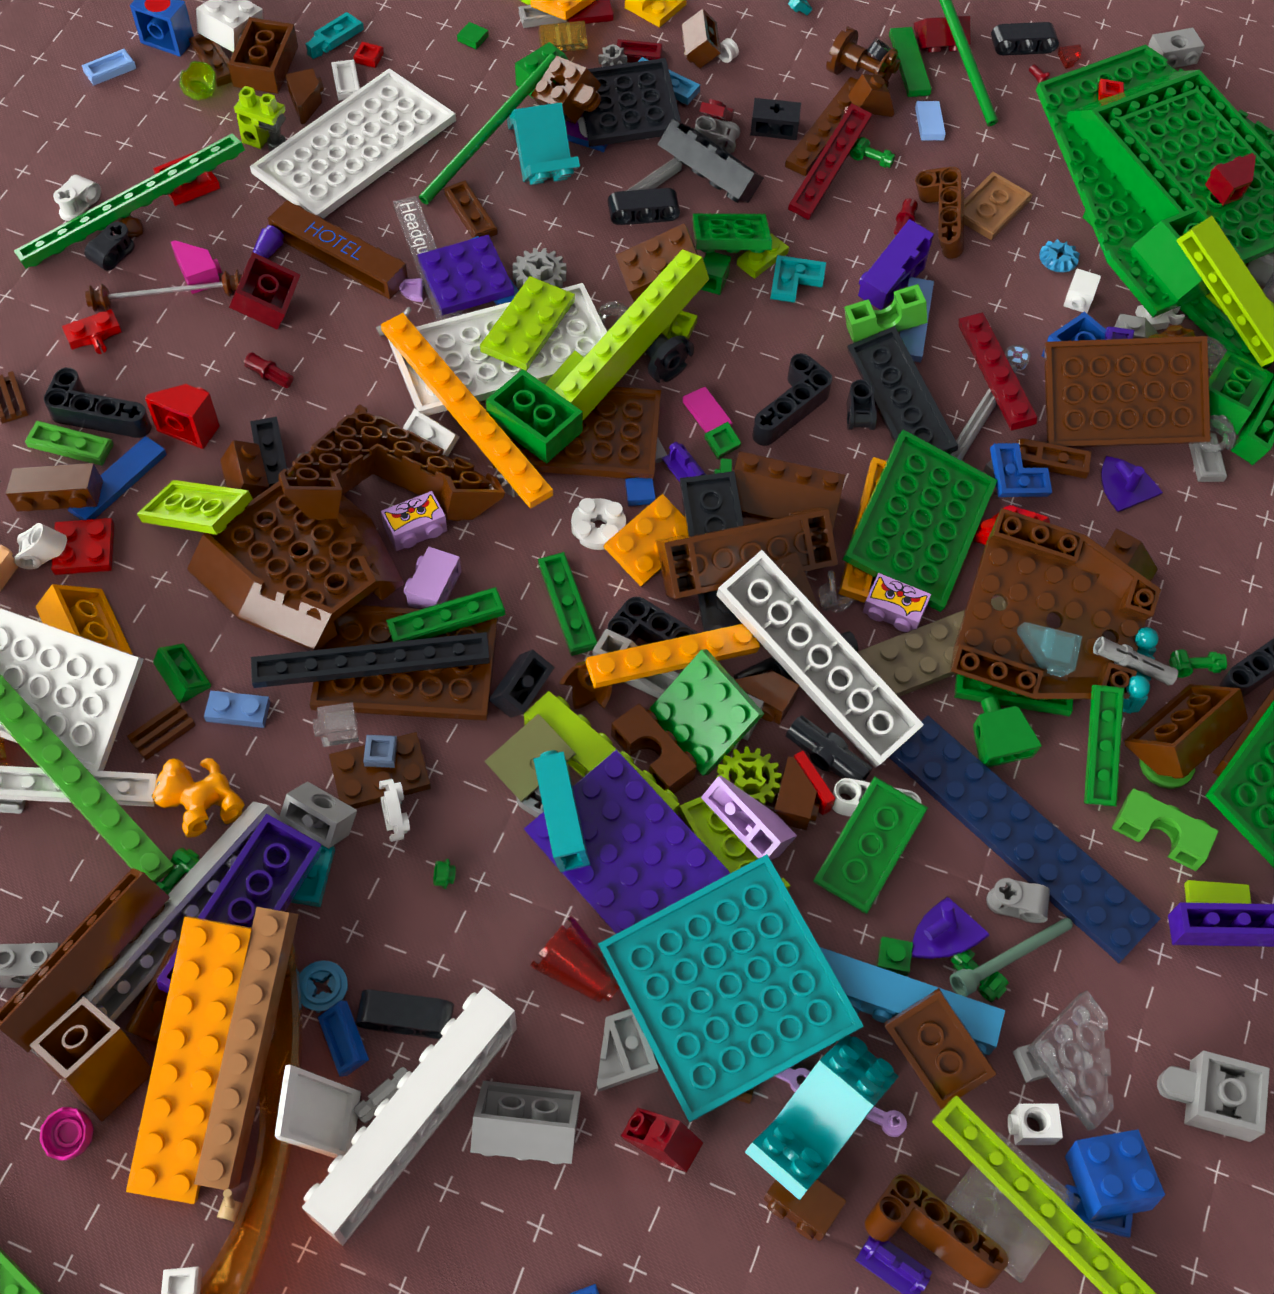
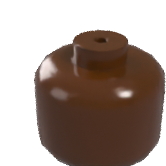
M129 215L118 221L127 226L129 231L128 237H139L143 234L140 219Z

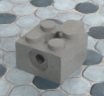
M1203 1050L1190 1061L1189 1070L1170 1066L1159 1075L1157 1088L1160 1095L1167 1099L1186 1103L1185 1125L1248 1142L1265 1133L1270 1068Z

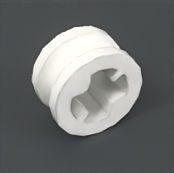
M726 38L720 43L721 54L718 57L723 62L729 63L738 56V46L732 39Z

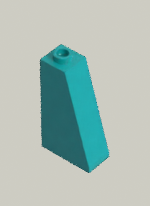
M556 750L546 751L540 754V757L533 760L553 858L560 872L590 865L564 751L559 753Z

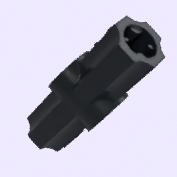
M803 715L797 717L786 733L787 738L809 754L811 761L818 768L826 772L831 770L842 779L850 778L865 781L873 767L848 750L847 743L839 735L833 732H824Z

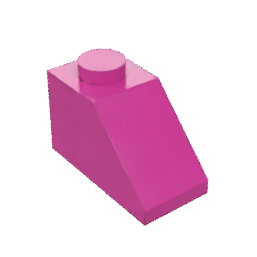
M176 240L171 242L176 261L187 285L220 282L218 274L222 273L217 258L212 260L207 249ZM207 289L190 290V291H191L192 294H194V293H197V292H200V291H203V290H207Z

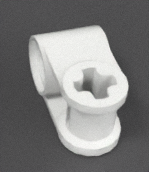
M77 174L71 176L53 195L55 202L59 204L61 218L65 221H70L83 214L92 204L98 201L101 195V187L98 183Z
M41 523L35 524L26 532L18 535L19 553L15 556L14 563L24 569L39 568L42 564L58 557L63 552L67 543L66 535Z

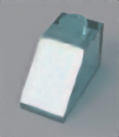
M1027 622L1018 627L1017 634L1038 666L1048 669V674L1064 677L1065 674H1069L1076 669L1082 636Z

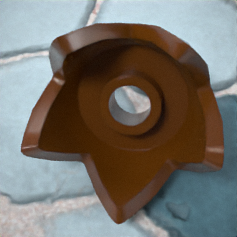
M586 661L576 663L564 674L559 682L561 685L572 687L574 709L584 707L595 700L604 709L610 699L612 685L594 688L585 663Z

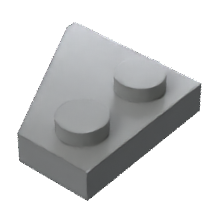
M631 1009L610 1015L605 1019L597 1078L598 1092L658 1071V1065L652 1049Z

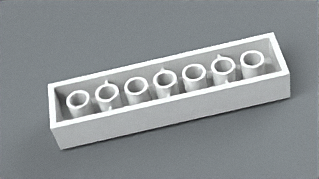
M763 550L718 588L717 596L875 768L924 725Z
M485 987L478 994L473 992L467 998L462 1007L464 1011L456 1020L452 1018L447 1022L441 1031L442 1038L435 1046L431 1044L424 1050L419 1058L421 1063L414 1072L408 1071L397 1084L399 1090L390 1100L386 1098L377 1107L374 1113L376 1118L368 1127L363 1126L357 1131L351 1140L353 1146L344 1156L342 1154L338 1155L328 1168L329 1175L321 1184H314L304 1197L306 1203L302 1206L303 1210L312 1221L342 1246L517 1030L515 1010Z

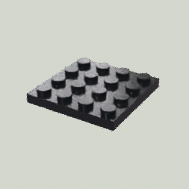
M666 58L588 69L602 84L598 89V93L601 96L599 106L592 112L584 110L582 113L589 147L662 137L672 119L681 122Z

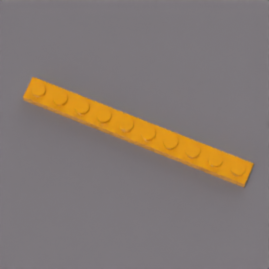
M401 313L382 323V332L531 509L552 497L553 489L405 314Z

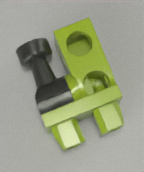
M244 86L239 92V101L234 106L242 143L261 149L267 142L269 151H272L286 141V138L280 134V127L286 120V117L282 114L286 111L285 105L276 102L275 95L267 93L260 97L255 95L254 88ZM252 135H254L255 138H256V140H254V139H252V138H250V137H251Z

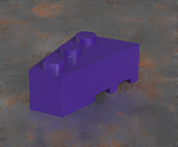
M909 219L869 271H866L861 276L858 296L863 300L869 299L871 305L879 310L885 309L894 300V291L906 288L909 278H916L925 269L934 233Z

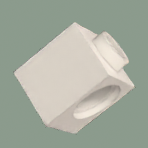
M1076 269L1063 306L1088 313L1101 276Z
M1018 1104L1011 1111V1114L1008 1115V1130L1010 1135H1014L1015 1145H1055L1063 1138L1059 1105ZM1027 1117L1033 1118L1039 1123V1132L1029 1128Z

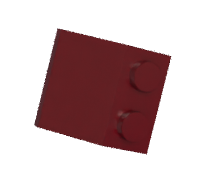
M958 16L967 41L971 45L970 16ZM946 17L926 18L913 23L920 49H928V53L941 52V48L948 47L949 52L958 51Z

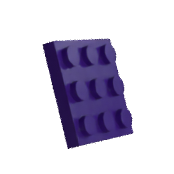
M489 235L417 254L418 262L442 316L514 295V287Z

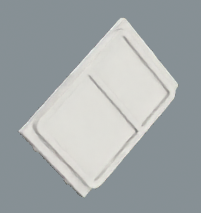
M285 1065L275 1129L276 1138L333 1158L340 1154L344 1156L353 1146L351 1140L356 1134L358 1119L354 1112V1107L360 1103L361 1091L293 1065Z

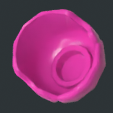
M61 1107L48 1115L40 1128V1143L46 1155L57 1160L66 1161L84 1153L93 1139L94 1127L92 1121L85 1112L72 1107Z

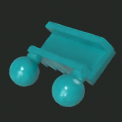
M1143 627L1135 635V643L1138 646L1137 652L1155 660L1153 655L1156 652L1155 646L1158 644L1159 636L1153 628ZM1137 672L1136 676L1129 679L1126 691L1130 697L1129 699H1124L1123 712L1131 714L1140 711L1148 699L1147 695L1150 691L1149 682L1151 677Z

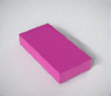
M706 387L683 396L684 405L705 433L726 422H729L731 427L733 426V422Z

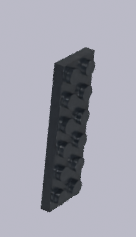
M895 326L847 346L861 378L873 385L875 405L894 443L901 431L905 430L948 454L958 451V444Z
M735 471L680 478L688 536L744 525ZM718 590L697 594L703 632L742 624L717 596Z

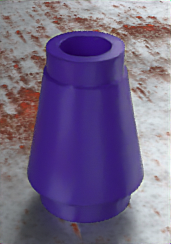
M271 225L262 228L253 252L268 259L283 245V233Z

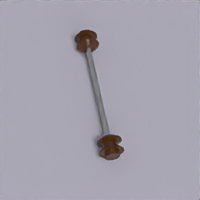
M238 269L235 275H229L227 271H224L222 282L110 294L104 284H101L100 290H94L90 285L89 291H85L87 306L92 307L95 312L97 307L103 305L105 310H108L111 305V299L217 287H223L224 292L230 297L232 291H236L242 274H239Z

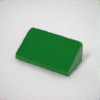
M184 643L158 648L153 663L179 703L186 702L211 687V683Z

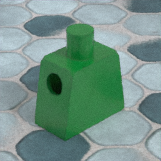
M997 696L983 699L980 703L984 713L980 714L973 724L979 760L990 768L1034 757L1040 749L1041 743L1020 708L1012 706L1002 709Z

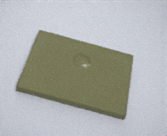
M537 714L484 762L512 793L523 802L539 788L534 758L540 757V754L546 751L556 750L558 753L564 751L568 762L576 753Z

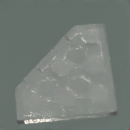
M1085 991L1080 993L1027 1049L1086 1129L1092 1130L1097 1128L1114 1109L1113 1095L1108 1094L1107 1076H1111L1110 1049L1105 1048L1104 1031L1108 1030V1017L1091 994Z

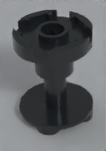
M661 333L645 351L651 358L648 365L649 375L658 383H660L661 379L669 382L677 377L688 365L684 362L689 355L692 358L694 354L693 343L682 335L668 339Z

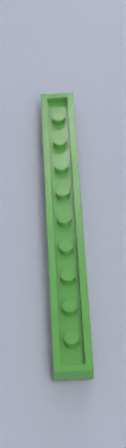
M0 674V724L131 869L134 868L144 872L154 883L159 882L174 868L173 863Z

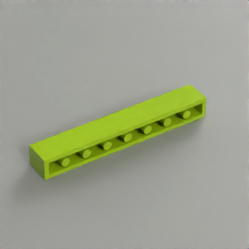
M682 249L554 390L583 411V420L707 283L709 276L703 258Z

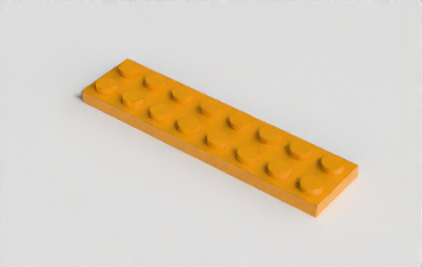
M189 916L184 917L126 1192L189 1204L197 1202L200 1185H196L194 1182L252 928Z

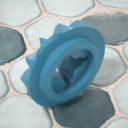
M1057 239L1054 243L1048 241L1045 246H1042L1039 256L1042 264L1048 269L1055 272H1069L1077 266L1080 253L1076 251V246H1069L1067 241L1061 243ZM1059 252L1063 253V255L1059 257V259H1057V254Z
M317 961L308 965L302 970L296 981V994L299 1001L306 1009H311L318 1013L328 1010L338 1001H343L348 990V980L344 970L331 961ZM312 980L322 984L326 980H330L327 985L331 990V994L322 991L319 995H316L317 988Z

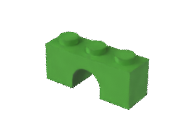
M918 284L894 291L893 302L882 310H873L869 299L844 307L846 325L853 343L893 326L899 332L928 323L926 300Z
M1134 788L1124 800L1111 828L1137 842L1143 839L1149 829H1159L1165 832L1172 844L1168 858L1194 871H1197L1207 860L1218 834V830L1210 827L1207 822L1194 819L1182 813L1179 808L1166 805L1154 799L1149 793L1138 791Z

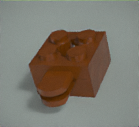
M556 56L541 80L537 83L531 96L539 105L562 102L564 119L576 124L584 110L592 112L599 106L601 96L598 93V89L602 84L586 67Z

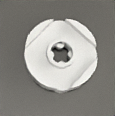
M602 498L582 499L571 518V530L574 537L576 536L584 547L593 550H604V544L626 525V517L621 504ZM601 520L606 524H601L600 528H597L593 522Z
M393 779L379 781V789L386 788L384 796L380 797L387 831H394V834H391L389 839L391 842L403 840L404 834L410 831L407 812L401 813L400 804L404 800L401 782L394 783Z

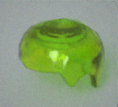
M193 61L187 70L181 71L180 88L186 96L194 100L207 99L215 91L216 73L209 64Z

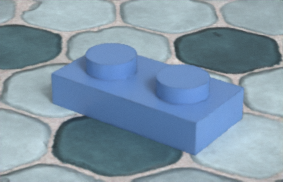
M210 691L204 718L206 722L265 728L270 699L269 696Z

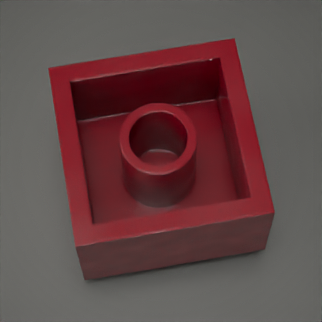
M252 252L229 308L278 330L301 274Z

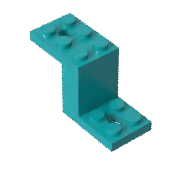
M562 102L519 108L512 111L507 119L508 130H515L523 182L529 181L530 185L544 183L547 178H553V181L557 182L571 177L574 171L580 167L578 156H570Z
M849 1035L841 1039L818 1061L776 1119L750 1144L745 1153L800 1200L831 1164L870 1111L899 1076L886 1060L877 1058L869 1052L868 1047L862 1040Z

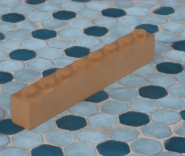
M256 907L252 932L194 1182L196 1185L231 1190L240 1184L299 914Z

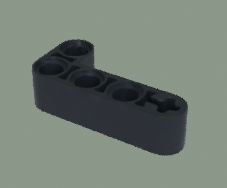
M796 354L790 360L787 380L792 387L755 416L752 433L755 443L762 446L772 444L828 399L832 375L807 354Z
M65 367L58 370L54 374L44 395V403L51 418L60 424L134 438L145 437L152 428L145 407L142 404L85 393L79 375L73 368Z
M641 597L628 599L609 621L607 628L615 633L625 634L624 637L632 640L634 643L638 638H641L649 644L699 633ZM638 613L641 616H633L631 614ZM655 628H662L664 631H657Z

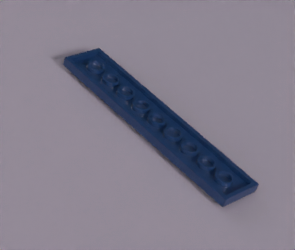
M925 717L921 721L924 725L893 752L889 758L1028 883L1041 884L1050 889L1049 901L1114 960L1120 963L1161 918L931 717Z

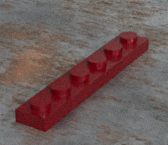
M851 103L789 203L788 210L807 220L811 218L869 123L872 113Z
M984 313L959 318V328L1010 430L1013 431L1036 425L1037 416Z

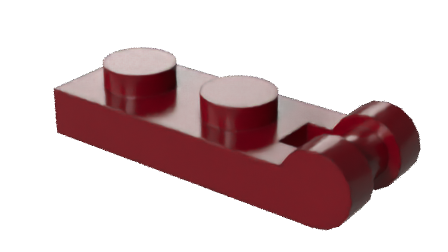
M709 99V103H701L700 112L705 116L731 122L734 109L726 108L723 102Z

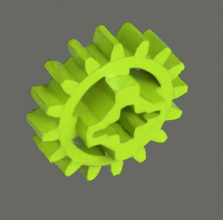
M747 746L742 754L737 749H734L732 758L725 755L723 764L718 765L717 773L719 775L717 777L722 776L730 781V773L732 775L731 778L735 781V786L764 806L765 800L772 803L775 798L774 793H779L781 786L779 782L781 781L782 773L776 772L779 764L777 762L769 763L770 754L764 757L760 756V748H757L755 753H750V749ZM764 772L767 775L768 784H766V779L762 776Z

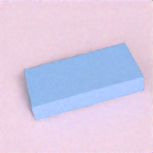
M122 49L83 64L82 68L94 86L136 69V65L127 51Z
M916 101L915 110L921 140H944L946 133L940 102Z

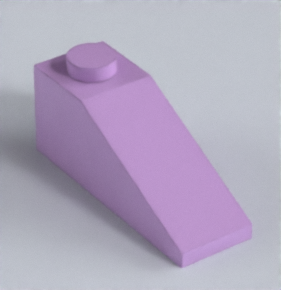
M718 776L701 797L758 859L766 854L770 860L779 857L797 837L776 813L722 776Z

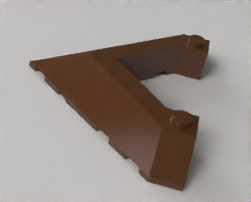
M360 404L355 408L352 415H346L337 423L335 428H331L311 445V450L307 454L302 453L297 457L290 469H283L279 473V481L284 494L308 518H315L317 520L338 519L341 496L372 474L418 495L432 491L445 514L446 520H473L505 495L497 477L489 473L486 474V477L474 471L475 466L458 456L452 459L443 455V448L409 430L399 427L398 424L383 416H374L367 413L368 408Z

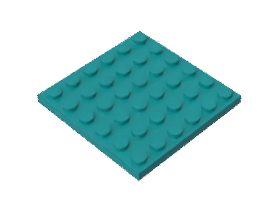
M767 854L598 943L689 1123L864 1027Z

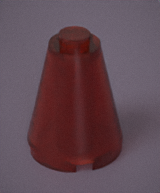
M570 916L567 919V922L571 924L570 927L566 929L562 925L540 951L539 956L543 958L538 964L533 960L530 966L534 970L598 1003L603 998L609 1002L620 987L616 984L617 981L604 956L577 920Z

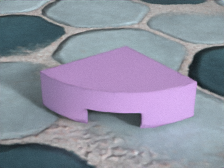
M405 279L399 286L400 292L412 301L423 302V279Z

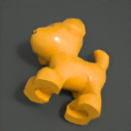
M173 758L163 765V770L159 773L155 783L156 787L152 794V799L156 805L168 808L178 807L182 804L187 810L183 815L184 822L182 823L183 832L187 838L197 837L206 831L205 820L209 819L206 810L213 805L220 806V817L225 824L236 821L242 814L244 801L230 788L226 776L221 773L220 766L212 758H206L200 762V765L209 771V775L201 781L194 782L190 771L185 767L184 763L179 759Z

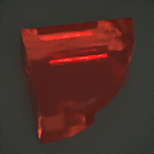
M1080 44L1059 47L1057 54L1065 69L1075 65L1080 58L1082 48Z

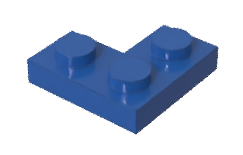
M994 443L990 447L994 476L997 479L998 497H1048L1052 493L1048 468H1023L1019 443Z

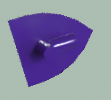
M1105 457L1101 469V481L1107 498L1117 512L1163 493L1142 467L1135 466L1122 459Z
M946 897L926 913L917 926L913 938L912 957L926 959L950 957L967 951L990 935L949 897Z

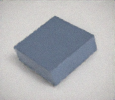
M366 735L364 767L395 768L397 736Z

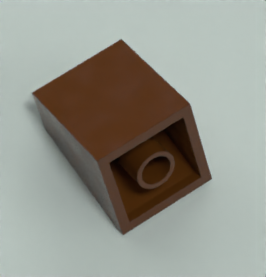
M84 996L29 1045L80 1102L101 1122L151 1076L152 1068L122 1029Z

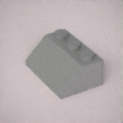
M483 1081L473 1115L470 1152L480 1153L484 1156L497 1155L514 1157L518 1160L532 1159L548 1161L552 1164H572L581 1092Z

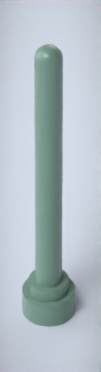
M1063 918L976 969H960L950 975V984L956 994L965 997L969 996L977 990L981 980L1070 930L1073 926L1072 921L1069 918Z

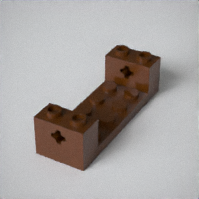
M812 508L789 513L790 516L758 523L694 536L680 535L656 540L666 595L677 599L718 590L722 584L761 550L772 561L797 552L804 572L838 565L829 509Z

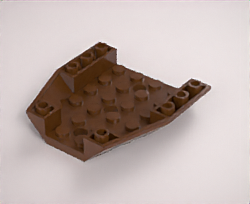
M280 481L255 497L241 514L237 515L227 524L224 531L217 535L204 533L187 568L188 572L239 620L312 651L318 650L337 636L333 621L371 592L383 601L404 585L372 519L344 495L341 496L338 519L317 520L315 518H308L284 494ZM264 519H273L268 524H260ZM298 550H308L304 555H294ZM335 581L344 582L343 585H341L338 588L330 587V585Z
M1001 508L983 551L953 648L950 672L1032 699H1091L1092 685L1123 687L1124 699H1129L1130 695L1126 691V687L1129 684V679L1136 676L1137 671L1126 666L1116 665L1114 661L1094 654L1093 646L1104 631H1110L1116 637L1115 643L1119 645L1127 644L1133 648V651L1137 652L1138 646L1135 643V635L1139 629L1145 626L1146 620L1154 616L1161 589L1088 536ZM993 596L1004 598L1006 602L1004 610L999 611L993 608L991 604ZM1054 613L1059 616L1061 620L1059 628H1051L1047 624L1046 618L1048 614Z

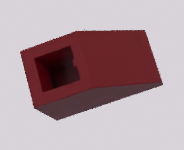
M1254 153L1243 157L1238 156L1225 164L1220 163L1211 170L1210 177L1205 186L1223 206L1241 199L1252 183L1256 159Z
M638 1107L621 1134L624 1140L664 1165L684 1172L689 1170L703 1145V1142L681 1121Z

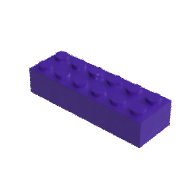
M265 814L198 918L252 928L256 907L285 912L320 857L322 844L274 817ZM177 949L157 978L158 988L167 994L169 992Z

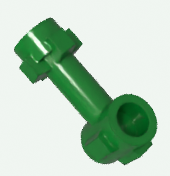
M860 137L850 152V156L854 160L860 161L866 156L879 161V165L885 168H891L896 154L885 149L884 152L871 148L870 141L865 137Z
M1179 649L1171 653L1169 660L1170 667L1178 670L1179 678L1190 676L1193 673V669L1208 668L1213 673H1220L1227 668L1226 655L1217 652H1209L1208 657L1189 658L1186 650Z
M179 848L171 858V862L175 867L162 882L157 881L156 884L168 895L184 874L188 873L200 860L199 855L191 849Z
M970 949L954 955L950 960L954 964L953 968L957 971L960 969L974 970L979 967L972 960L975 953ZM997 971L981 980V986L977 990L987 1001L993 1002L1004 994L1007 990L1005 987L1009 982Z

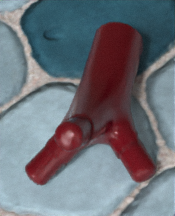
M1036 64L1029 68V72L1036 78L1038 84L1049 79L1050 72L1044 73Z

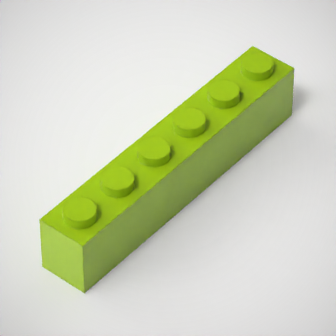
M1210 216L1187 231L1176 241L1259 365L1263 367L1274 362V307L1213 216Z
M550 691L524 713L525 725L539 714L576 753L567 764L582 777H585L616 750L612 746L611 740L604 733L598 734L591 728L590 722L583 715H576L562 697H555ZM622 751L620 754L678 815L680 803H678L674 793L668 789L663 790L656 784L655 778L648 771H641L634 765L633 759L626 752Z

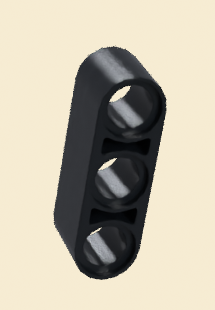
M1050 22L1000 24L991 31L995 51L998 55L1002 56L1048 54L1055 51L1059 46L1054 25Z
M671 188L618 191L612 193L607 200L611 222L616 225L670 222L677 219L680 215L677 193Z
M1274 638L1234 665L1223 678L1219 687L1240 688L1242 697H1244L1273 677Z
M363 990L355 1024L360 1028L441 1039L442 1029L452 1019L454 1004L438 998L379 990Z

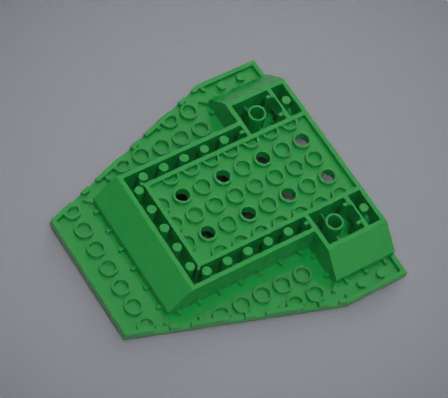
M1145 44L1040 82L1036 92L1107 263L1154 318L1211 293L1176 241L1208 217L1213 216L1244 264L1274 252V131L1259 121L1256 124L1247 118L1248 114L1242 109L1237 111L1201 70L1184 71L1180 68L1177 71L1168 65V59ZM1101 79L1124 83V92L1098 100V84ZM1254 153L1256 159L1253 181L1243 197L1224 206L1220 202L1215 203L1214 201H1218L1217 198L1205 186L1210 177L1211 170L1220 163L1225 164L1238 156L1243 157Z

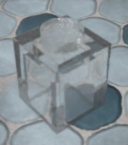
M353 702L317 707L318 719H313V729L315 737H321L323 747L359 742L357 716Z

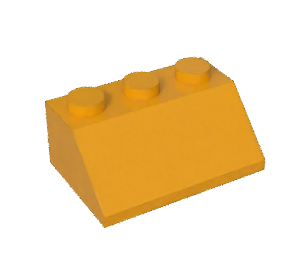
M52 584L36 605L42 623L132 654L102 589Z

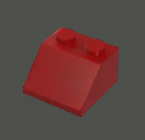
M183 384L147 394L145 397L156 430L160 433L204 449L220 427L210 393L201 387L196 388Z

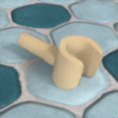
M226 1189L223 1192L224 1198L217 1218H223L236 1223L243 1203L235 1201L232 1191Z

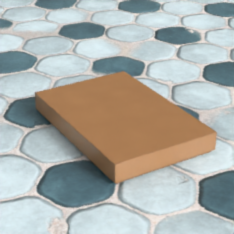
M992 172L964 199V225L992 240L1031 201L1033 194Z

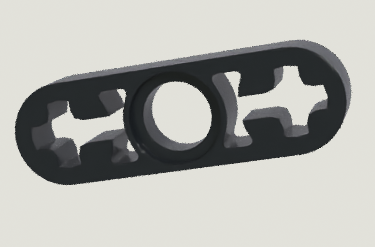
M877 37L874 38L867 49L870 54L880 61L891 50L887 44Z

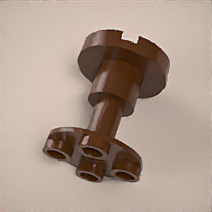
M847 26L846 32L842 30L832 44L829 52L832 55L831 62L827 61V70L838 75L846 67L855 71H859L862 68L882 77L885 81L884 84L888 88V80L892 73L895 74L898 71L901 63L897 59V49L889 50L882 61H879L869 56L866 48L857 44L858 31Z

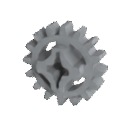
M533 248V253L525 250L524 257L517 256V263H513V281H516L517 288H521L529 276L562 288L563 282L566 281V263H563L562 256L556 257L555 251L549 254L546 248H543L542 252H538L536 248Z

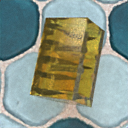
M585 21L539 26L540 47L550 42L562 52L588 49Z

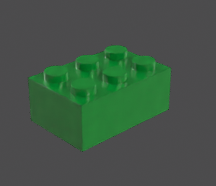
M524 369L519 371L486 399V410L509 437L546 464L583 432V411Z

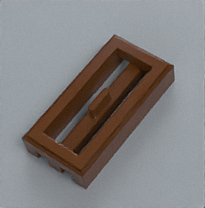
M13 371L8 372L9 376L4 377L3 374L0 375V387L10 413L5 416L0 400V420L2 424L29 416ZM7 384H12L20 408L19 412H15Z
M176 701L127 735V738L141 756L148 760L195 727L196 724ZM181 720H184V722H182L180 725H178L170 732H168V729L176 725ZM157 737L160 738L147 748H143Z

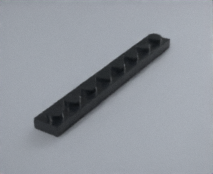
M487 632L251 657L253 688L488 664L490 659Z

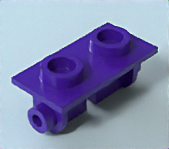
M678 442L672 443L669 447L671 450L670 454L662 457L664 463L679 482L680 478L706 475L683 444Z
M871 1236L868 1237L855 1261L901 1294H920L928 1285L929 1277L932 1274V1271L891 1242H881Z

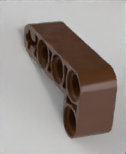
M957 167L921 171L915 178L919 199L925 203L939 202L938 237L942 254L949 259L957 258L964 250V185L961 171Z
M898 1174L893 1178L865 1219V1228L868 1234L875 1240L881 1242L889 1241L901 1227L979 1288H989L1008 1266V1255L998 1243L918 1181L906 1174Z

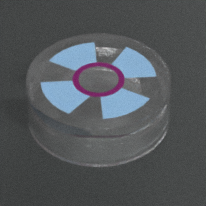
M1012 345L1004 353L1007 360L1012 365H1015L1017 370H1023L1027 367L1030 360V352L1025 347Z

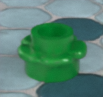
M448 858L445 861H436L434 866L433 885L442 886L443 889H447L448 884H453L455 880L456 867L455 865H450Z

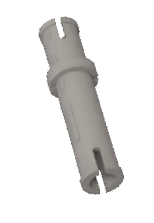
M1101 636L1093 646L1094 654L1110 659L1116 665L1126 666L1143 675L1154 678L1168 686L1172 685L1178 677V670L1176 668L1133 651V648L1127 644L1119 645Z

